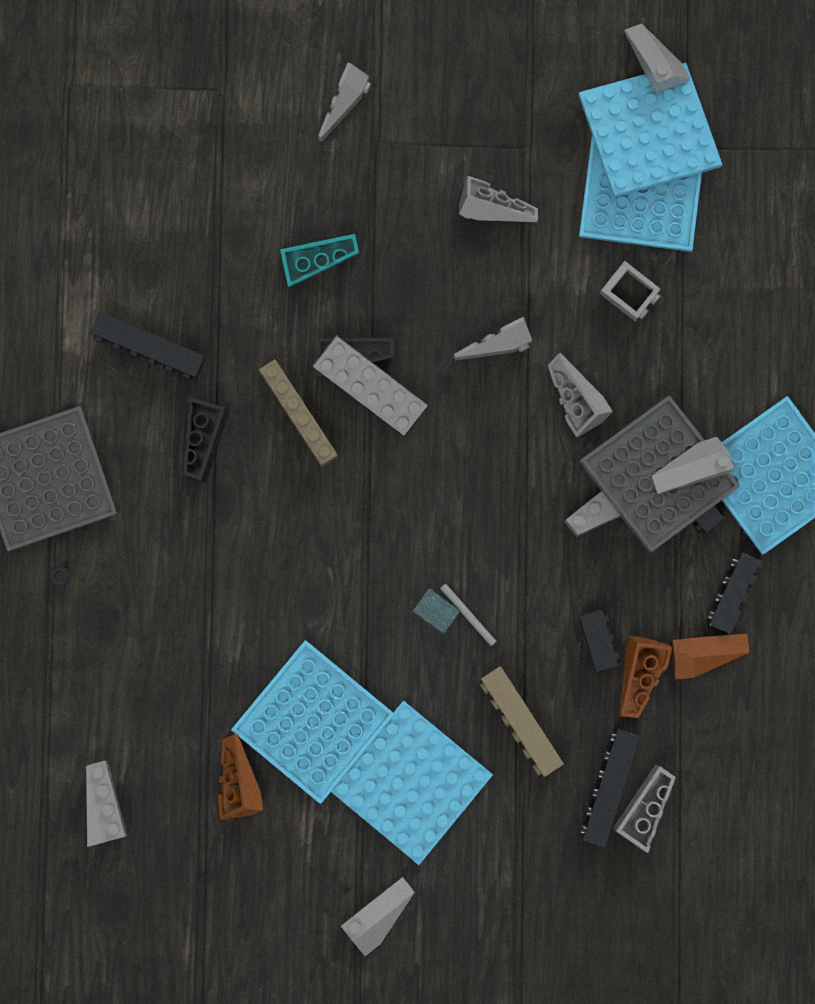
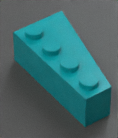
M355 234L280 249L288 288L359 254Z

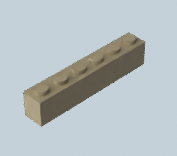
M273 360L260 368L261 376L321 468L337 459V453L277 361Z
M498 667L481 678V688L485 694L489 692L493 698L490 700L496 710L500 709L503 716H501L504 724L506 726L510 725L514 732L511 734L517 743L521 742L524 746L522 751L526 758H531L535 763L532 767L537 775L542 774L545 777L564 765L502 667Z

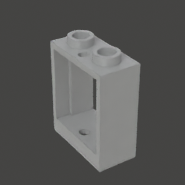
M624 261L603 287L600 294L636 322L638 318L643 319L649 311L646 309L650 303L654 305L659 299L660 295L658 293L660 288ZM626 272L652 291L637 312L611 292Z

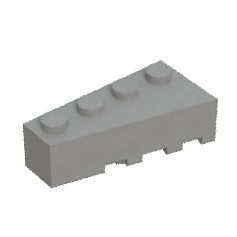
M601 491L566 519L565 523L575 536L578 537L621 516Z
M108 761L86 766L87 847L126 837L127 833Z
M655 765L612 829L648 853L676 777L662 767Z

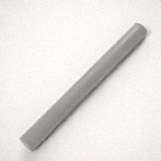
M444 584L440 588L489 645L492 646L496 642L493 636L448 585Z

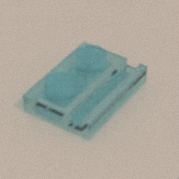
M428 589L413 612L444 634L460 610L431 589Z

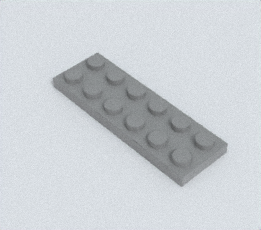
M337 335L313 365L319 372L402 435L406 434L427 407L425 402Z

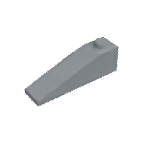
M643 24L624 30L655 93L690 80L683 64Z
M347 63L338 84L339 94L333 97L330 107L332 110L325 117L318 135L319 141H323L361 100L363 94H367L370 89L369 76L351 63Z
M470 176L466 177L459 202V215L468 219L488 221H538V208L518 198L514 200L509 198L505 191L500 190L498 192L490 188L491 184Z
M522 317L500 328L501 330L497 335H487L481 340L482 343L478 344V342H475L458 351L453 356L454 360L513 353L518 350L523 352L529 349L532 338L524 318Z
M561 353L548 364L554 386L558 388L561 396L559 399L560 404L564 405L567 414L565 415L566 422L576 437L601 424L613 412L604 397Z
M718 437L697 443L653 474L651 478L657 494L729 474L734 467L728 450Z
M402 877L343 923L341 927L364 956H366L382 943L415 892Z

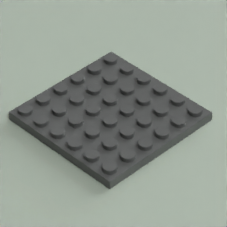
M670 395L579 461L649 553H652L740 487L729 473L657 494L651 476L697 443L704 441Z
M81 406L0 433V531L8 552L118 515Z

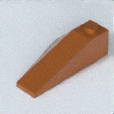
M747 634L671 641L675 680L695 678L750 653Z
M629 636L624 658L620 716L639 718L650 699L651 691L654 686L658 685L659 677L669 665L672 652L671 645L649 638Z
M238 734L231 735L222 740L221 764L223 765V776H220L219 783H222V793L218 794L220 820L251 816L263 811L261 792Z

